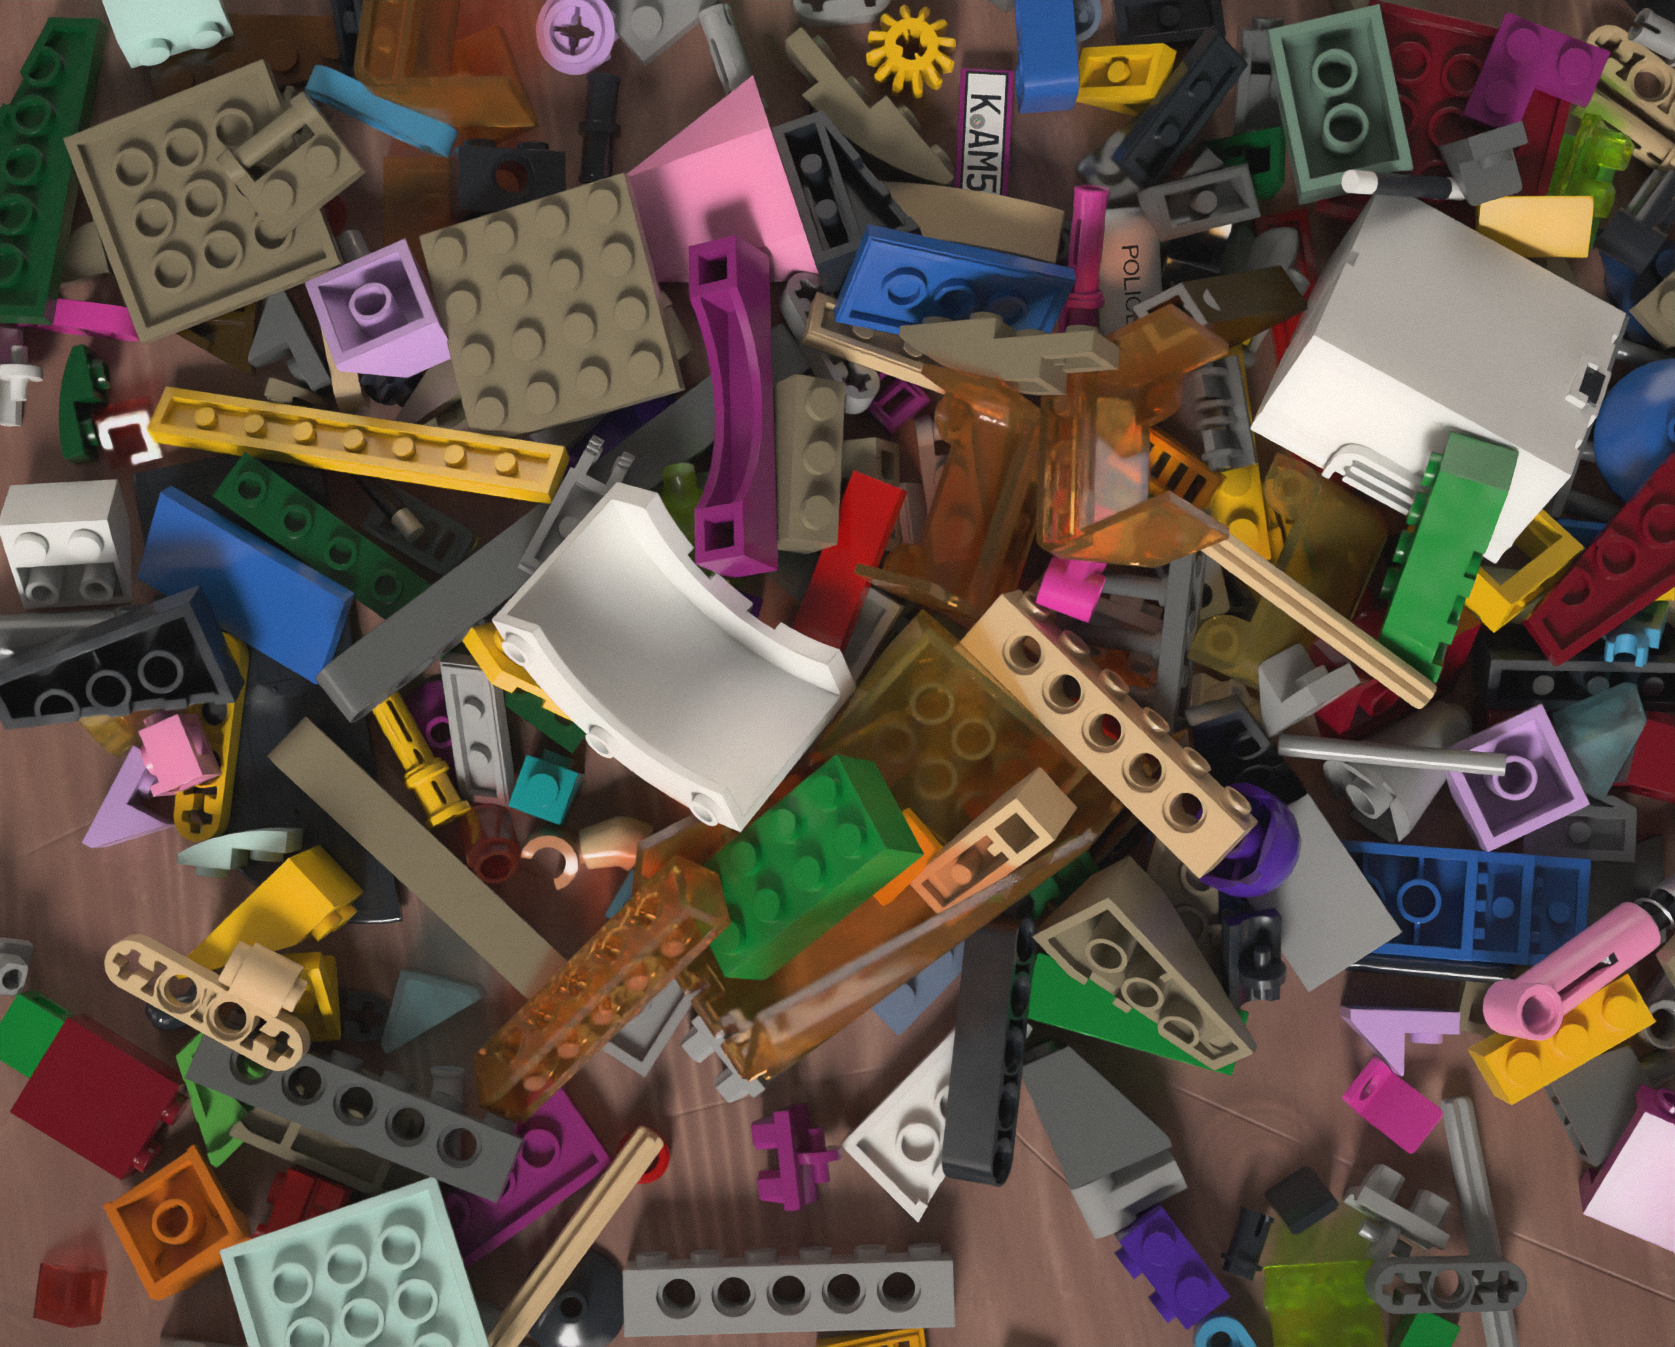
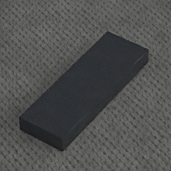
M1205 29L1110 157L1141 191L1158 186L1248 66V63L1218 30Z

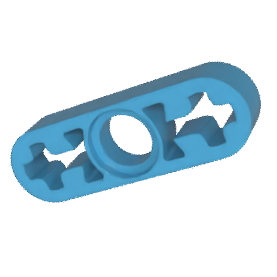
M322 65L314 66L304 90L306 94L315 100L439 158H449L459 134L457 130L448 124L343 73Z

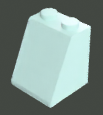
M102 0L116 40L131 68L141 65H157L164 62L169 56L194 48H210L220 40L234 36L223 0Z

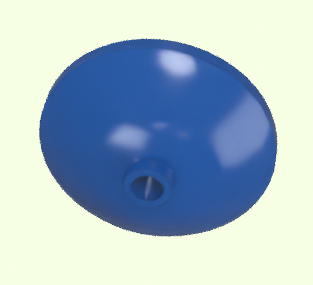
M1675 358L1651 362L1627 374L1608 393L1595 420L1593 452L1598 470L1610 490L1625 504L1672 451H1675V434L1673 431L1675 425Z

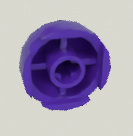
M1247 782L1229 784L1227 786L1237 790L1250 803L1252 810L1249 813L1258 823L1213 870L1199 878V880L1219 891L1236 897L1264 895L1280 887L1292 874L1300 857L1302 839L1299 825L1288 806L1276 795ZM1202 807L1199 809L1195 819H1201L1203 813Z

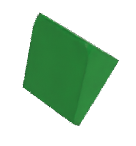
M1436 1313L1404 1314L1387 1347H1451L1461 1327Z

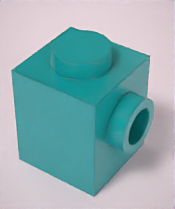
M543 749L540 758L526 755L508 806L558 825H566L584 774L571 770L574 759Z

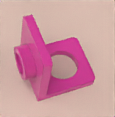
M1377 1056L1370 1060L1342 1096V1099L1356 1113L1410 1154L1419 1148L1444 1115L1437 1105L1393 1073ZM1372 1078V1080L1370 1081V1083L1368 1084V1086L1363 1090L1364 1086H1365V1085L1368 1083V1081Z

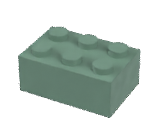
M1380 4L1269 29L1266 46L1299 205L1350 194L1343 190L1341 183L1344 173L1348 170L1411 174L1413 164Z

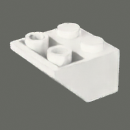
M118 479L10 485L0 515V536L24 609L131 603L133 592L130 521Z

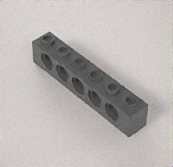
M231 1009L228 1017L219 1015L222 1024L229 1029H242L246 1024L247 1018L244 1012ZM262 1020L259 1021L258 1026L253 1032L248 1035L249 1039L254 1041L257 1036L264 1033L259 1030ZM281 1031L279 1037H272L276 1041L274 1050L279 1054H283L288 1048L293 1049L287 1044L290 1035L284 1031ZM203 1034L185 1079L495 1203L501 1199L526 1136L515 1132L518 1125L516 1121L487 1111L484 1119L464 1112L467 1102L440 1091L435 1092L433 1099L412 1090L416 1083L415 1081L391 1071L385 1070L382 1078L361 1071L364 1061L352 1055L333 1050L329 1058L311 1051L310 1048L313 1043L311 1039L307 1053L295 1066L284 1071L268 1069L263 1076L255 1077L246 1070L244 1055ZM304 1066L314 1068L321 1076L322 1084L320 1091L313 1098L301 1095L295 1085L296 1075ZM354 1087L365 1088L373 1098L372 1111L366 1118L355 1117L347 1109L346 1098ZM406 1107L417 1109L425 1119L424 1131L418 1138L405 1137L397 1127L398 1115ZM465 1128L474 1134L477 1148L471 1158H458L449 1150L448 1138L454 1129Z

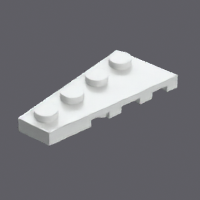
M1028 1023L1026 1039L1033 1029ZM955 1027L841 1141V1146L917 1222H919L940 1182L945 1178L942 1169V1148Z

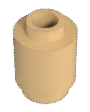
M239 941L218 979L219 982L230 987L229 994L274 1017L278 1016L282 1008L293 1012L309 983L299 978L303 971V966L257 942L252 947L242 941Z

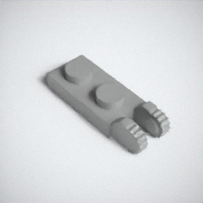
M593 435L575 469L570 467L520 560L518 568L533 575L616 482L623 483L635 456L624 451L622 456L616 459L611 469V476L605 485L588 476L592 465L597 463L603 451V443L605 441Z

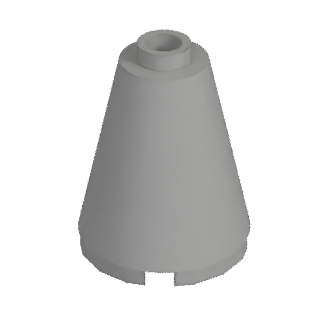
M1437 700L1360 741L1446 748L1472 736L1473 731L1471 727L1473 722L1469 714L1460 705L1453 702L1448 704ZM1327 760L1323 764V777L1335 800L1337 801L1344 795L1354 807L1347 815L1369 835L1388 844H1392L1397 839L1400 842L1409 835L1446 781L1445 772L1442 770Z

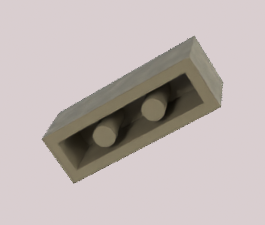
M795 374L773 384L778 550L810 554L838 544L845 382Z

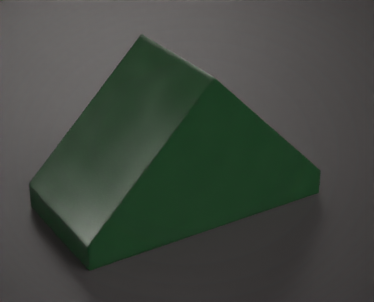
M1279 126L1192 144L1191 177L1248 163L1257 200H1273L1285 183L1286 139L1283 127Z

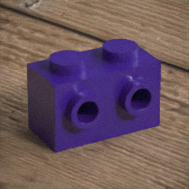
M1159 1203L1137 1213L1135 1221L1113 1233L1122 1245L1114 1254L1133 1279H1136L1143 1273L1152 1284L1155 1291L1147 1297L1167 1323L1177 1317L1184 1328L1188 1330L1230 1297Z

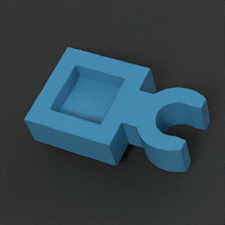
M1656 601L1650 603L1602 636V640H1606L1604 660L1613 662L1614 656L1617 653L1626 652L1636 656L1635 666L1643 667L1647 663L1649 647L1659 648L1667 621L1669 602Z

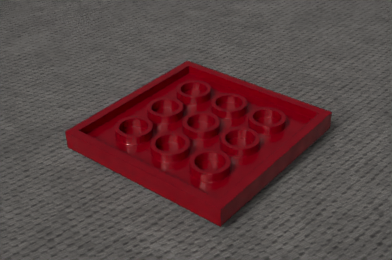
M1369 0L1367 7L1380 4L1413 164L1411 174L1453 178L1441 158L1438 147L1489 131L1461 120V116L1499 27L1381 0ZM1534 89L1521 120L1523 121L1528 143L1512 148L1522 182V190L1509 196L1548 195L1571 106L1570 102ZM1350 193L1317 201L1314 214L1354 223L1372 197V194ZM1416 198L1475 230V206H1471L1466 199L1459 201Z

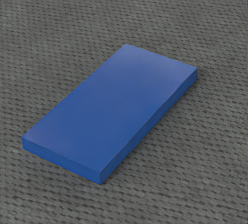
M868 224L834 306V320L839 323L899 335L900 326L922 324V320L926 317H944L953 321L969 320L972 313L989 312L1000 315L1004 323L1017 331L1036 329L1051 334L1075 285L1076 276L1073 268Z
M170 486L160 492L137 578L168 597L201 585L220 628L314 684H319L315 678L333 660L355 593L175 487Z

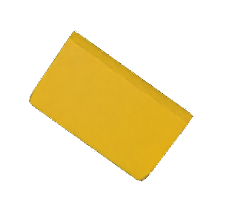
M1505 196L1475 206V231L1524 258H1587L1594 197Z

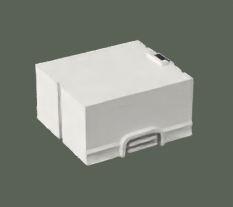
M1372 195L1348 233L1333 252L1327 264L1323 267L1307 301L1308 309L1302 312L1289 341L1291 343L1283 354L1250 429L1324 469L1321 474L1322 476L1329 479L1334 471L1343 475L1342 481L1404 515L1410 512L1417 491L1428 494L1430 487L1421 485V480L1431 451L1443 453L1450 432L1519 452L1508 496L1486 554H1483V557L1497 563L1502 554L1511 547L1520 533L1571 477L1579 454L1577 448L1583 442L1587 428L1598 416L1612 374L1607 371L1615 348L1613 343L1619 336L1626 313L1414 197Z

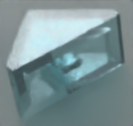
M1624 682L1552 713L1560 743L1571 765L1594 798L1605 799L1647 723L1638 690L1634 683Z
M411 966L401 969L381 1042L383 1050L386 1054L390 1053L488 995L483 985Z

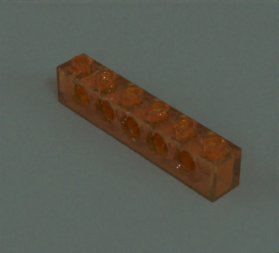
M674 855L472 1056L479 1107L525 1123L731 924L719 874Z

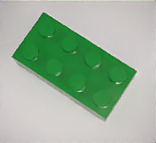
M836 754L684 879L680 886L724 976L728 978L766 980L921 858L924 853L876 763Z

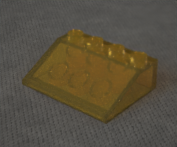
M923 609L884 650L815 745V750L828 761L836 754L875 762L900 810L903 811L910 807L943 847L999 797L1038 767L1042 768L1065 795L1090 771L960 643V640Z

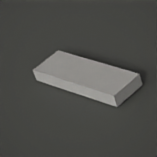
M448 652L440 661L460 799L462 801L467 800L509 807L508 804L515 788V777L503 689L491 684L472 655Z

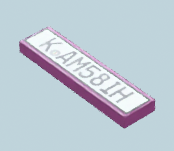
M961 68L954 188L1008 196L1014 71Z

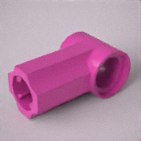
M1078 503L1057 558H1052L1047 568L1036 604L1089 623L1106 580V576L1103 573L1120 535L1123 518L1101 507Z

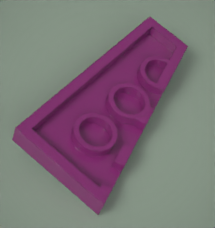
M555 1073L547 1079L513 1119L518 1123L515 1132L526 1136L501 1199L495 1203L458 1187H455L444 1199L466 1269L607 1170L614 1160V1157Z

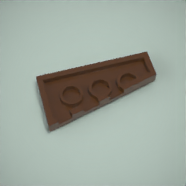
M227 13L234 36L222 39L210 48H194L169 56L160 64L149 66L156 101L261 59L269 63L280 93L284 92L287 85L293 86L295 89L306 87L315 65H322L343 73L333 15Z

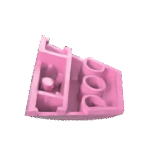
M753 75L627 174L632 182L657 282H689V246L732 235L739 236L769 256L770 282H787L793 275L801 272L813 273L820 277Z

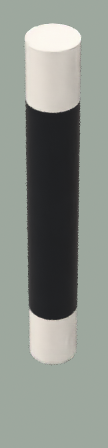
M1348 170L1344 173L1341 182L1343 190L1347 193L1465 200L1455 179L1451 177Z
M348 473L408 542L415 541L423 534L425 527L381 478Z

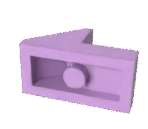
M132 746L82 841L83 844L91 848L109 847L175 826L173 820L142 805L144 798L151 799L153 797L149 786L159 781L157 776L152 775L146 768L141 756V746Z
M1340 1005V1016L1393 1073L1400 1076L1404 1075L1405 1033H1410L1409 1042L1425 1044L1443 1043V1034L1460 1035V1012L1448 1008Z

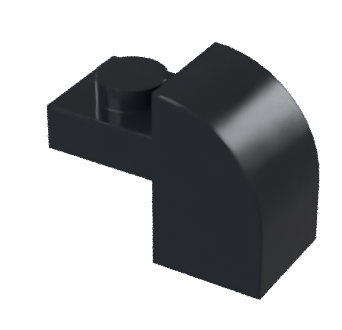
M1232 224L1169 240L1161 267L1162 283L1175 286L1181 282L1220 276L1222 255Z

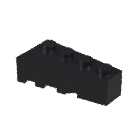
M201 585L1 659L0 720L5 730L76 722L83 717L108 715L110 718L131 715L133 711L164 708L165 711L184 709L192 704L215 702V705L234 703L245 681Z

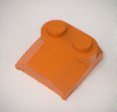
M195 1144L187 1148L188 1151L113 1202L108 1201L102 1205L150 1299L160 1301L191 1288L224 1265L219 1250L252 1239L248 1218L241 1210L234 1207L199 1146Z

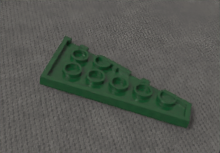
M49 17L20 70L23 80L10 104L2 103L0 107V323L53 325L79 187V179L63 138L90 128L108 28L100 18Z

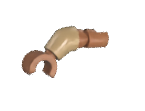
M621 815L579 830V837L568 827L558 824H544L535 828L527 836L520 854V858L532 859L535 852L544 847H552L560 851L566 859V864L556 870L553 879L556 890L566 887L575 878L579 864L586 863L588 869L619 866L629 871L634 867L644 874L650 869L656 873L654 878L656 881L686 897L680 883L697 870L687 864L690 854L674 845L670 850L663 846L665 840L652 833L653 826L634 817Z

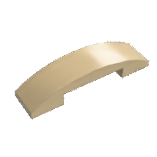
M882 181L896 203L920 227L922 236L1056 265L1065 218V211L1016 198L967 189Z

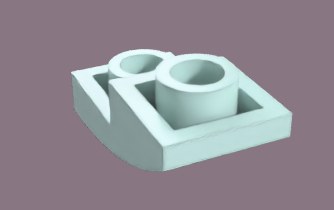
M262 828L212 838L178 853L177 864L196 866L195 875L226 878L228 877L229 870L248 865L249 850L250 859L270 862L283 861L284 853L302 850L304 828Z

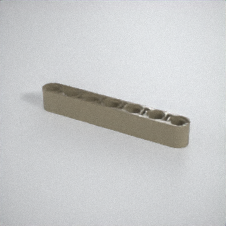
M305 716L267 755L281 771L540 1011L543 1012L580 973L567 958L434 834L429 832L420 821L309 718Z

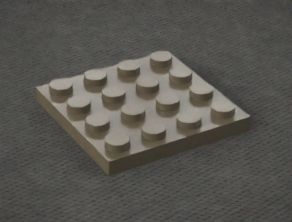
M264 59L63 138L141 343H152L305 283L308 280L345 265L323 207L280 239L274 236L238 186L224 172L216 160L228 148H231L233 151L238 149L286 111L271 67ZM292 134L249 168L256 180L260 179L300 147L296 134Z
M625 173L617 174L419 236L442 327L448 338L446 342L470 432L518 439L685 390L629 175Z

